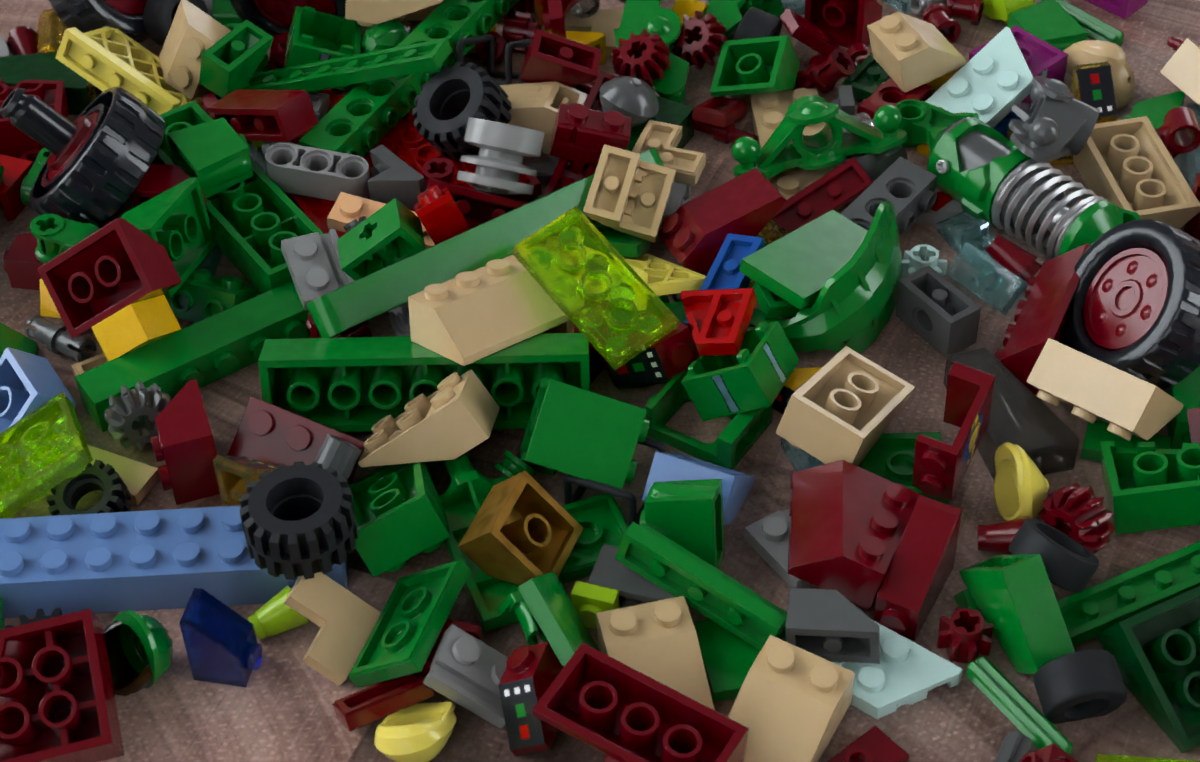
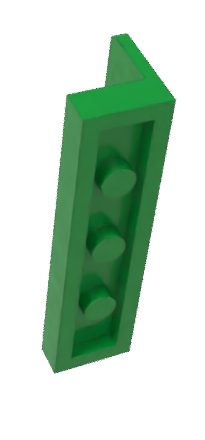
M633 522L624 532L615 560L672 596H684L688 606L761 651L770 635L779 638L785 629L786 611L644 523L638 525Z

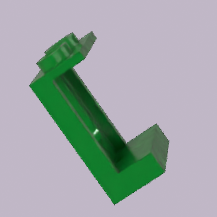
M688 369L667 380L663 389L657 395H652L646 403L645 409H647L645 417L647 420H650L647 436L703 461L733 470L772 422V405L729 415L726 417H729L731 422L713 443H703L666 426L667 422L684 403L692 402L681 383Z

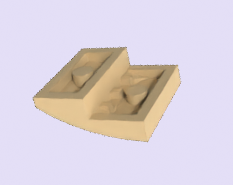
M604 144L583 209V215L615 230L655 243L674 183L676 170L640 160L639 153Z

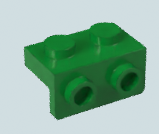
M196 268L171 298L166 299L176 318L197 323L256 297L257 288L244 285V280L238 277L224 276L217 278L210 276L211 272L209 270Z

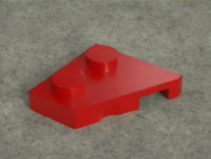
M754 288L681 291L680 297L699 355H738L757 303Z

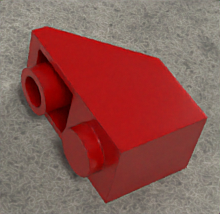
M435 185L417 195L419 202L414 205L415 212L435 245L470 230L447 186L439 190L438 186Z

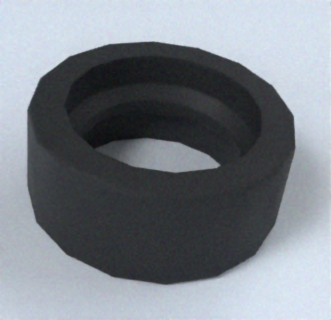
M1034 518L1025 519L1009 545V551L1012 555L1040 554L1050 583L1073 593H1081L1099 567V560L1082 544L1055 527Z

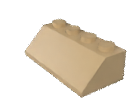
M1147 116L1095 124L1091 135L1077 156L1073 155V162L1088 189L1092 190L1097 196H1103L1104 199L1111 201L1121 209L1137 212L1141 219L1161 221L1180 229L1200 212L1198 199Z
M533 247L521 248L514 255L504 259L488 261L484 267L474 271L458 273L451 280L441 284L428 285L423 291L408 296L411 341L463 366L581 316L585 311V305L557 259L543 254L539 249Z

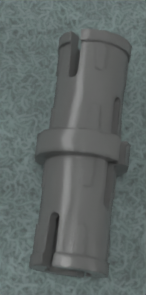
M34 315L27 321V324L37 328V331L25 327L27 337L45 344L49 351L59 355L65 354L77 362L95 356L84 351L83 348L85 347L96 352V344L83 337L72 339L65 324L56 325L40 315Z

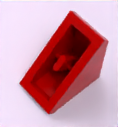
M0 154V165L5 167L0 184V205L8 222L14 220L26 207L23 205L20 197L21 183L34 163L30 160Z

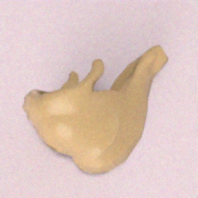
M1083 40L1063 50V52L1068 54L1066 73L1077 76L1078 69L1110 65L1116 108L1122 109L1133 102L1135 97V76L1126 60V54L1120 46L1108 41ZM1080 96L1075 97L1076 99L1081 101Z

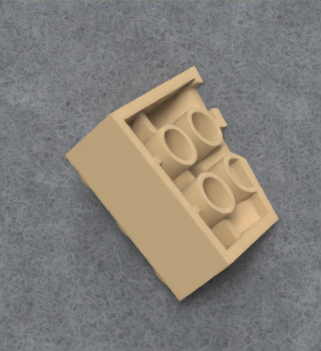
M1048 338L1026 381L1039 390L1036 395L1037 398L1058 408L1061 402L1073 407L1071 414L1091 424H1094L1096 419H1100L1109 424L1106 429L1107 431L1128 441L1131 440L1133 435L1148 441L1177 416L1184 404L1159 387L1051 338Z

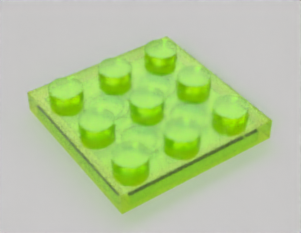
M63 392L0 433V519L13 518L16 512L32 501L36 502L43 499L53 487L68 477L77 476L86 468L87 464L93 461L73 404Z

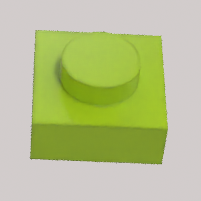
M576 580L571 592V602L586 627L597 628L596 613L619 608V590Z

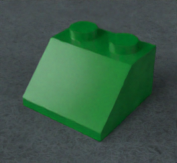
M788 35L724 41L710 89L711 96L766 93L794 89L800 61Z

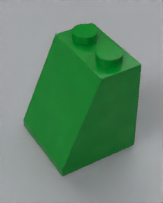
M543 379L540 382L517 457L520 460L565 474L623 489L624 483L631 484L636 471L637 460L632 459L636 444H643L648 433L650 420L645 419L647 409L553 379Z

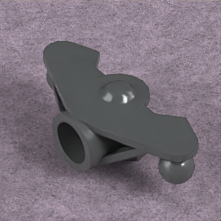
M1034 76L1031 81L1033 86L1029 93L1032 102L1015 103L1011 108L1022 119H1012L1008 126L1013 131L1010 136L1011 141L1023 154L1040 162H1049L1070 154L1077 156L1091 135L1100 110L1074 98L1073 93L1069 91V87L1064 82L1043 76Z

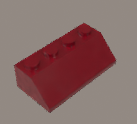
M1086 243L1044 262L1038 276L1030 277L1025 292L1027 300L1020 299L1014 316L1016 324H1009L1003 339V346L1005 348L1004 350L997 349L994 355L991 371L997 373L996 390L1042 402L1041 399L1036 397L1039 390L1026 381L1048 338L1063 344L1062 332L1060 331L1065 323L1067 311L1080 281L1074 266L1091 244Z
M583 642L532 709L533 716L619 762H742L749 730L744 725Z

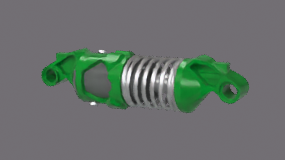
M914 99L903 100L895 105L902 113V124L899 129L905 130L908 137L907 142L901 146L915 147L922 143L928 145L927 171L937 175L935 188L952 199L958 200L961 203L962 210L978 223L988 222L999 230H1005L1009 236H1015L1019 243H1026L1030 250H1036L1040 257H1047L1048 261L1086 243L1092 244L1105 232L1120 224L1141 219L1137 212L1121 209L1111 201L1104 199L1103 196H1097L1092 190L1086 189L1081 183L1075 182L1070 176H1065L1059 169H1054L1049 163L1040 162L1026 156L1012 141H1009L1000 132L982 122L978 113H951L942 107ZM1070 188L1071 193L1065 196L1067 189ZM1081 195L1082 200L1076 203L1077 196ZM1049 230L1051 232L1050 236L1042 242L1045 232ZM1059 237L1056 247L1053 248L1056 238Z

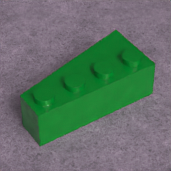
M1100 441L1103 481L1110 511L1113 512L1112 520L1116 535L1200 524V443H1182V449H1157L1155 442H1137V448L1116 447V441Z

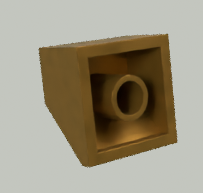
M523 471L492 487L459 543L458 548L488 576L522 585L534 577L553 571L558 578L584 528L526 471Z

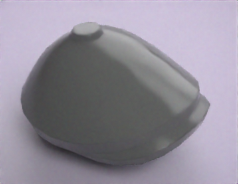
M620 76L605 82L600 87V103L603 112L617 111L624 116L631 117V127H637L648 122L659 111L656 93L649 84L641 79L632 76Z

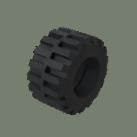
M456 62L454 67L447 65L442 67L440 73L435 72L430 76L431 80L428 83L424 82L420 88L422 90L421 94L416 95L414 103L417 106L412 111V116L415 118L414 125L419 130V133L444 157L452 158L456 162H462L460 161L462 155L479 154V147L464 141L468 117L505 124L511 122L512 117L509 113V110L512 109L511 102L507 99L509 96L482 67H478L475 63L471 62L467 65L464 62Z
M304 461L294 462V465L287 467L285 464L276 466V470L273 472L265 471L260 474V481H252L247 487L248 493L242 495L240 516L251 558H254L255 564L261 570L267 568L268 574L274 577L284 574L287 580H295L297 576H304L305 579L315 578V573L322 572L326 574L333 570L332 565H341L347 560L346 553H352L356 546L355 539L358 538V527L351 488L348 487V482L344 476L338 477L337 471L331 467L323 469L322 464L313 462L311 465H304Z

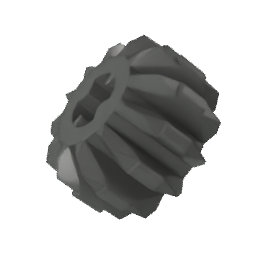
M138 380L135 389L129 390L128 387L121 385V396L109 395L108 403L110 408L105 410L104 418L106 423L109 424L108 431L114 440L119 439L120 444L125 449L135 443L137 449L142 452L146 443L151 442V437L159 436L155 418L168 405L171 397L166 392L162 393L160 387L155 382L145 388L144 383Z

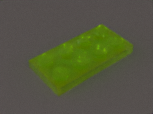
M577 206L514 246L513 255L614 370H617L677 328L678 318Z

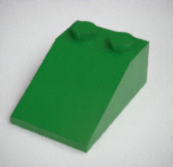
M197 177L188 178L125 212L121 216L165 247L182 283L162 294L166 298H171L216 245Z
M425 462L385 465L348 485L351 488L358 527V538L355 539V548L373 577L383 572L393 573L407 563L409 558L422 551L429 553L443 545L446 538L450 537L448 520Z

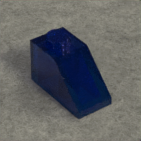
M194 588L179 622L194 680L246 687L252 670H258L263 654L262 644L257 643L253 623L204 589Z

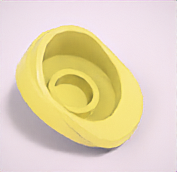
M1003 443L995 452L994 500L999 514L1007 521L1024 517L1035 519L1044 507L1043 500L1047 498L1049 482L1024 449L1016 444Z
M452 702L416 703L388 715L376 728L374 742L376 748L394 762L431 761L444 748L457 721L454 713L455 705Z

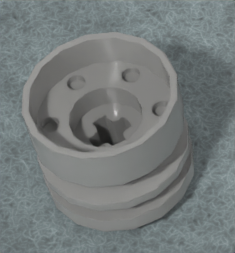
M468 117L464 141L480 149L478 155L461 156L460 161L476 164L475 174L458 170L457 180L464 181L478 190L507 196L533 195L534 185L519 183L518 181L520 173L537 176V171L523 165L522 161L523 157L541 156L545 132Z

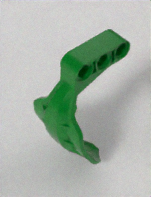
M886 200L879 204L862 244L849 262L824 283L812 308L799 311L796 317L789 320L781 318L765 319L762 311L754 308L748 328L755 327L759 322L763 321L766 323L779 321L795 352L831 350L838 353L847 346L861 354L877 339L889 322L897 304L899 280L902 279V256L898 225L892 203Z

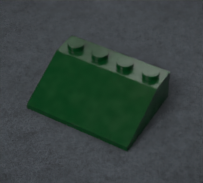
M1200 586L1120 621L1096 634L1104 651H1108L1115 657L1124 685L1181 753L1200 744Z

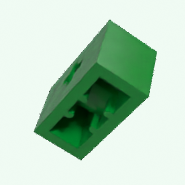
M394 198L337 240L341 270L355 281L426 249L419 217L397 198Z

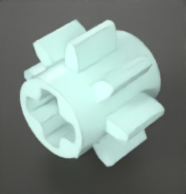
M926 244L916 245L911 251H904L902 277H907L927 266L933 268L941 276H945L947 260L939 259L940 251L933 246Z

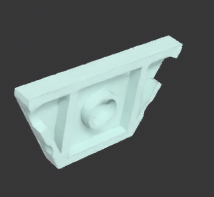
M1006 26L925 102L942 107L951 113H978L982 122L994 128L1012 111L1013 104L1021 102L1029 95L1033 86L1031 83L1033 76L1011 29Z
M878 622L876 623L879 625L880 664L833 662L855 672L852 702L850 705L875 719L895 712L902 705H912L926 699L929 690L945 683L950 688L958 685L963 673V669Z

